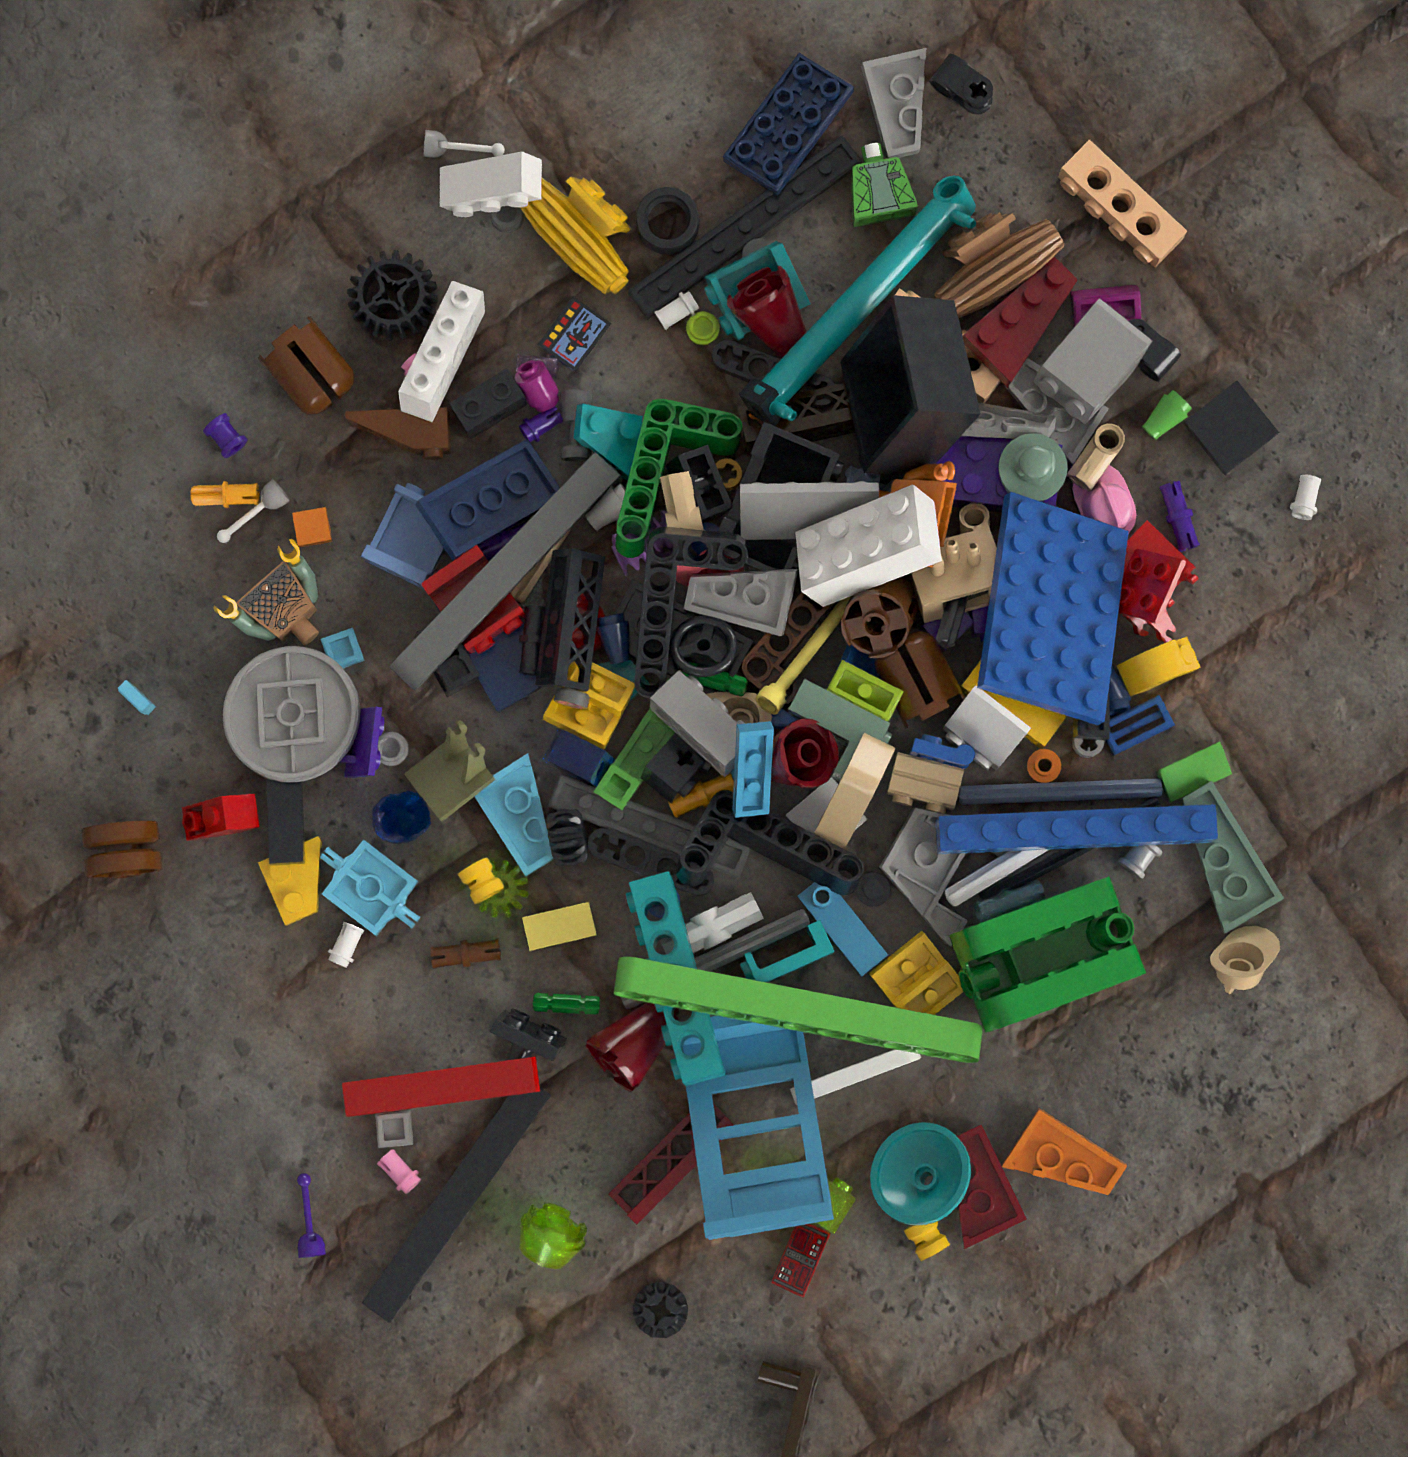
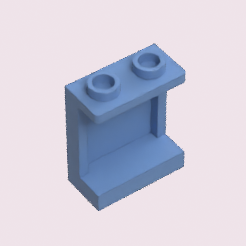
M407 483L405 487L396 484L394 488L395 495L371 544L366 545L361 557L366 563L424 589L421 583L433 575L445 549L415 505L419 499L424 497L425 491L410 483Z

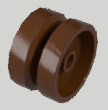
M157 821L115 822L81 829L83 847L89 850H105L103 853L90 855L84 860L87 878H129L162 870L161 852L155 849L138 848L151 845L160 839Z

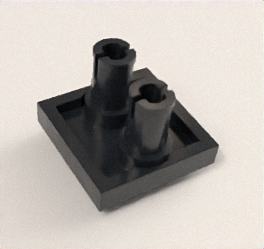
M514 1008L510 1012L504 1010L495 1019L490 1033L508 1040L512 1044L505 1061L532 1057L533 1053L554 1061L567 1039L560 1035L562 1031L557 1027L547 1023H543L542 1026L529 1021L530 1016Z

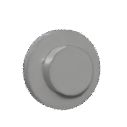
M386 732L379 736L378 750L381 754L380 762L387 766H396L406 759L409 750L406 739L396 732Z

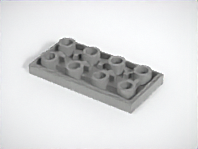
M858 481L855 483L788 482L786 484H763L755 482L752 484H740L741 537L744 540L796 539V531L878 499L879 483Z

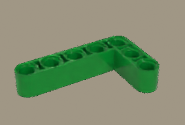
M658 398L652 400L647 405L617 522L615 547L618 553L627 558H635L640 556L646 548L661 487L660 477H663L670 446L676 445L695 450L708 445L710 452L713 454L725 456L734 454L740 446L742 433L740 418L729 412ZM656 418H662V419H665L666 421H664V422H658V421H655L654 419H656ZM689 425H695V426H697V427H699V428H698V429H691V428H688L687 426H689ZM722 432H728V433H730V434H732V435H731V436H723V435H721L720 433H722ZM648 447H656V448H658L659 450H657V451H651V450H648L647 448H648ZM640 476H649L652 479L643 480L640 478ZM633 505H642V506H644L645 508H644V509H635V508H633L632 506H633ZM634 534L638 536V538L628 539L625 537V535Z

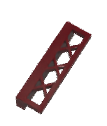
M713 1103L715 1116L720 1120L716 1124L717 1128L733 1126L734 1124ZM690 1112L608 1193L636 1225L697 1165L693 1132L681 1131L691 1121ZM676 1135H692V1149L686 1155H671V1140ZM667 1145V1155H657ZM652 1159H667V1174L661 1180H647V1164ZM671 1159H681L671 1169ZM643 1169V1180L633 1179ZM627 1184H643V1199L634 1208L618 1194ZM647 1184H656L647 1193Z

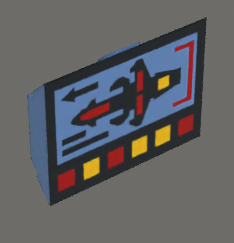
M573 296L538 345L563 365L577 371L611 323Z

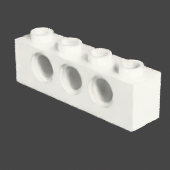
M455 281L451 282L398 391L401 411L433 422L485 313L483 291Z

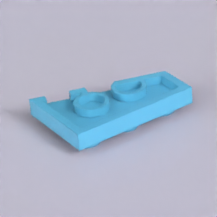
M528 753L493 775L496 780L474 796L526 877L553 860L549 846L547 824Z

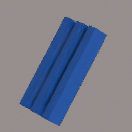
M1160 695L1110 719V727L1154 705L1159 709V711L1113 734L1110 732V739L1105 742L1109 745L1113 756L1175 726ZM1163 717L1165 723L1117 746L1116 739Z

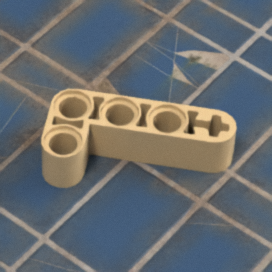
M866 733L863 734L814 834L845 849L880 783L895 747Z

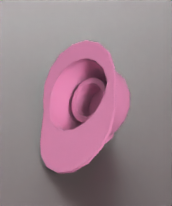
M1109 465L1090 492L1073 483L1074 499L1082 516L1129 531L1128 534L1130 533L1136 521V508L1127 484L1118 470Z

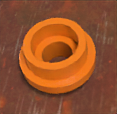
M1039 749L1032 753L1027 761L1028 774L1036 782L1049 783L1060 774V758L1049 749ZM1040 760H1047L1050 763L1051 767L1048 772H1043L1039 769L1038 763Z

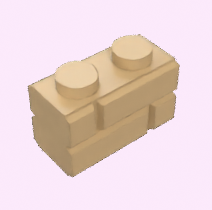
M897 752L886 794L893 796L892 802L912 806L913 801L926 804L925 810L945 814L946 809L953 811L955 808L964 769Z

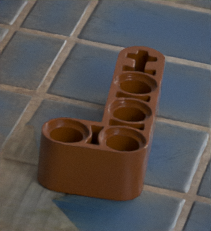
M801 592L790 605L785 631L782 635L788 640L789 646L784 651L773 650L769 641L776 635L766 632L742 662V676L748 680V684L757 692H760L764 686L776 683L785 671L781 665L835 603L824 607L817 603L816 608L820 610L817 612L811 604L813 599ZM797 610H805L809 613L811 620L807 625L798 626L792 621V614ZM757 660L765 664L767 671L763 676L753 677L749 674L747 667L752 661ZM796 680L790 686L792 688V695L785 699L786 703L782 708L789 707L798 692Z

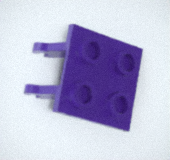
M382 707L360 709L359 728L354 743L351 746L350 755H345L339 762L346 764L344 777L375 776V770L378 769L381 760L378 741L379 736L382 735L384 730V717L381 716Z

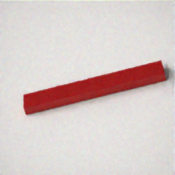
M536 1057L345 1082L342 1083L346 1117L540 1092Z

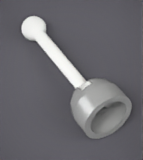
M425 130L424 157H440L447 149L490 152L494 156H501L505 151L504 146L500 143L488 146L447 142L445 135L441 132Z
M272 479L261 490V502L227 530H220L217 533L218 541L221 543L228 542L232 533L263 508L278 509L290 501L289 497Z

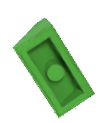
M1220 742L1156 771V775L1161 779L1162 787L1170 803L1194 792L1210 781L1214 783L1232 774Z

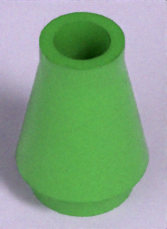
M1172 390L1168 395L1164 394L1148 420L1142 425V428L1154 440H1157L1162 434L1188 418L1187 413L1192 408L1177 392Z

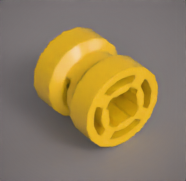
M487 857L458 873L462 883L469 886L471 890L470 897L474 904L490 898L505 888L500 878L495 877L491 872L493 866Z
M938 1221L927 1225H909L903 1230L907 1238L915 1243V1252L920 1261L937 1254L950 1245L946 1236L940 1234L937 1228Z

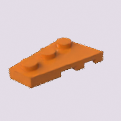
M1038 1108L1002 1163V1167L1109 1195L1127 1168V1164L1041 1108Z

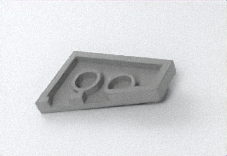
M978 402L980 415L961 436L1015 439L1024 434L1035 433L1050 437L1055 429L1056 416Z
M799 569L693 574L690 577L684 610L782 636L785 631Z

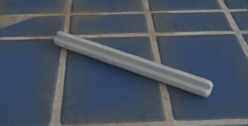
M803 909L795 911L694 958L697 969L711 972L743 957L747 952L752 953L807 927L810 924V920ZM620 997L626 1009H631L644 1003Z

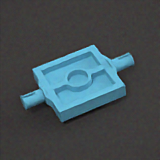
M365 840L359 844L352 854L344 859L331 850L330 847L324 850L334 861L323 853L320 859L334 868L335 871L332 881L322 893L323 896L376 936L387 922L395 917H398L411 929L416 925L406 917V914L416 922L419 921L420 916L412 912L405 904L408 895L419 881Z

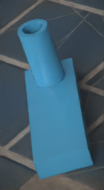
M771 721L736 724L735 765L731 771L734 781L732 810L735 818L769 814L774 735Z
M814 882L797 896L816 921L821 920L827 935L861 977L888 956L887 952L841 895L832 892L828 887Z

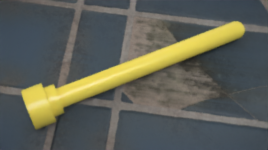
M850 597L842 599L837 603L776 683L764 686L755 697L756 702L763 710L775 715L785 705L786 691L841 622Z

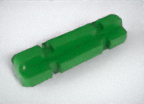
M688 661V663H690V664H692V665H694V666H699V664L692 663V662H689V661ZM682 671L686 677L689 676V674ZM724 671L711 677L693 676L702 686L723 692L729 690L730 694L744 696L748 686V680L745 677L735 674L732 677L728 672Z
M535 993L533 996V1010L537 1012L552 1010V1012L575 1014H580V1011H584L585 1014L596 1015L600 1011V998L587 995L585 998H581V995L553 994V996H548V993Z

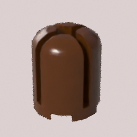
M308 316L309 324L301 329H298L294 324L271 343L275 349L265 359L261 354L258 359L302 412L318 414L333 405L332 401L292 351L297 348L339 400L349 392L355 376L350 365L321 331L313 318Z
M902 576L851 596L841 619L842 634L849 646L852 644L858 651L869 654V658H885L896 653L897 651L888 650L893 648L894 643L897 649L904 644L918 611V603L916 598H913L915 592L912 584Z
M912 632L904 642L933 699L929 703H926L895 643L893 648L888 651H897L896 653L885 658L874 659V667L880 679L904 691L896 710L905 729L909 727L907 720L917 715L923 721L950 707L947 700L959 693L962 699L966 698L939 645L936 643L935 637L929 632Z

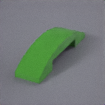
M651 708L594 790L595 794L623 811L642 784L643 780L640 777L645 766L675 734L666 723L651 711Z

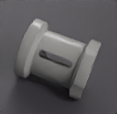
M1156 845L1133 846L1127 855L1120 857L1117 862L1132 875L1142 880L1145 876V869L1155 856L1159 857L1163 852Z

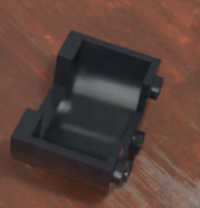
M764 422L751 451L752 457L740 484H752L755 482L763 484H786L788 482L821 483L831 482V480L837 482L844 463L839 461V453ZM739 486L732 502L733 508L729 510L727 517L723 518L718 532L734 533L741 536ZM796 539L745 540L748 552L745 564L761 571L799 569ZM731 544L726 546L722 553L735 559L741 554L742 550L739 546Z

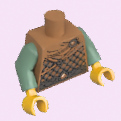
M289 539L294 549L291 553L285 554L278 546L277 550L283 561L237 602L229 596L223 595L222 597L229 602L227 610L221 611L215 606L213 608L217 614L223 618H229L232 624L248 636L266 641L277 637L284 641L293 633L305 646L319 634V631L308 620L317 612L314 603L319 596L314 572L304 557L300 555L297 543L293 539Z

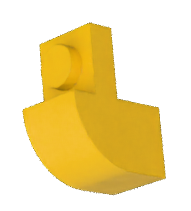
M1187 637L1169 641L1116 665L1130 697L1201 668Z

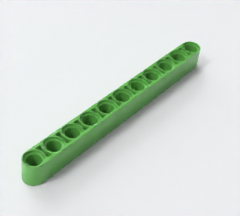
M620 957L618 960L614 994L622 998L964 1063L979 1061L983 1026L977 1023L642 958Z

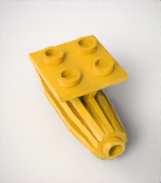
M541 177V200L530 201L528 206L520 207L535 231L573 271L604 294L610 291L613 294L618 293L628 283L626 276L629 270L607 239V236L619 232L628 233L631 230L630 226L625 222L628 216L616 204L610 205L602 198L605 192L593 180L588 181L585 178L569 177L566 182L572 188L569 197H567Z

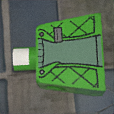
M880 143L863 146L861 151L864 163L852 166L851 173L853 227L915 216L918 208L917 201L899 157L884 159Z

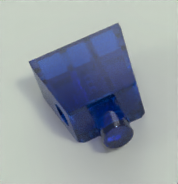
M560 729L557 730L542 761L596 788L615 759L605 750Z

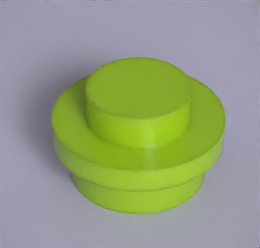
M697 312L687 321V335L697 345H709L719 335V322L709 312Z

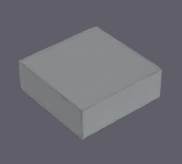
M411 1110L375 1114L378 1148L414 1145Z

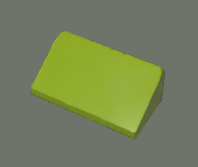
M844 660L841 661L827 688L833 694L887 722L890 721L904 692Z

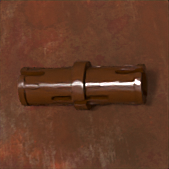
M499 938L474 943L462 940L458 945L430 947L431 957L445 955V958L431 960L432 968L436 969L437 967L463 964V967H471V963L500 961L501 951L486 952L488 949L500 947Z

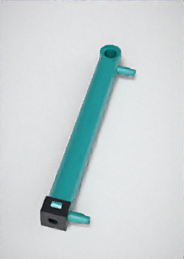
M953 175L940 180L933 189L934 197L766 376L761 381L754 377L739 393V396L752 416L773 426L782 418L793 421L797 414L786 403L954 224L973 229L976 226V220L971 218L975 212L976 204L960 176Z

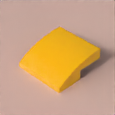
M573 661L568 667L567 680L578 682L579 668L575 661ZM592 662L589 689L583 692L590 697L587 709H578L559 704L554 701V695L543 715V720L604 750L635 690V683Z
M920 931L868 973L896 1008L935 1015L963 993L959 975L949 962L943 958L923 931Z

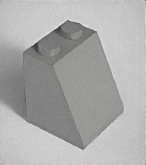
M1099 298L1042 365L1033 383L1045 395L1052 397L1062 405L1068 414L1086 424L1131 376L1152 343V340Z

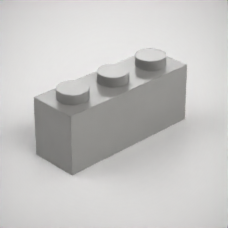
M678 670L650 698L651 711L721 775L726 777L734 769L736 724L745 723L741 720L736 722L727 714L728 709L715 697L711 700L703 692L704 689L696 678L691 675L686 677Z

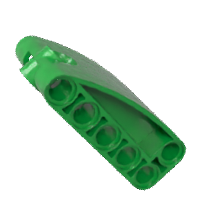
M1110 876L949 935L961 967L959 971L961 987L965 995L969 999H973L985 1033L1017 1023L1146 974L1136 944L1132 940L1135 929L1134 923L1127 914L1122 913ZM1110 923L1116 926L1118 931L1117 937L1111 934L1109 929Z

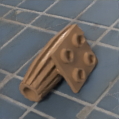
M1000 212L993 215L989 213L976 221L977 228L966 233L962 231L947 241L949 247L941 253L944 258L952 257L964 266L934 293L936 299L954 300L959 319L990 305L1029 279L1064 247L1063 239L1049 220L1044 219L1010 235L1009 223L1016 219L1013 213L1003 215Z

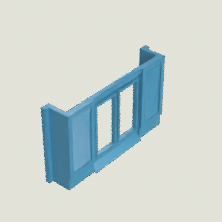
M721 1016L710 1017L726 1075L686 1086L705 1222L703 1223L705 1238L712 1240L729 1236L735 1237L834 1220L804 1032ZM695 1037L687 1039L683 1044L684 1053L690 1056L697 1054L701 1048L700 1039ZM794 1081L799 1114L717 1128L712 1094ZM801 1126L806 1161L724 1175L719 1140Z

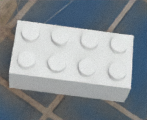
M910 485L795 532L801 592L823 607L942 561L935 503L915 485Z

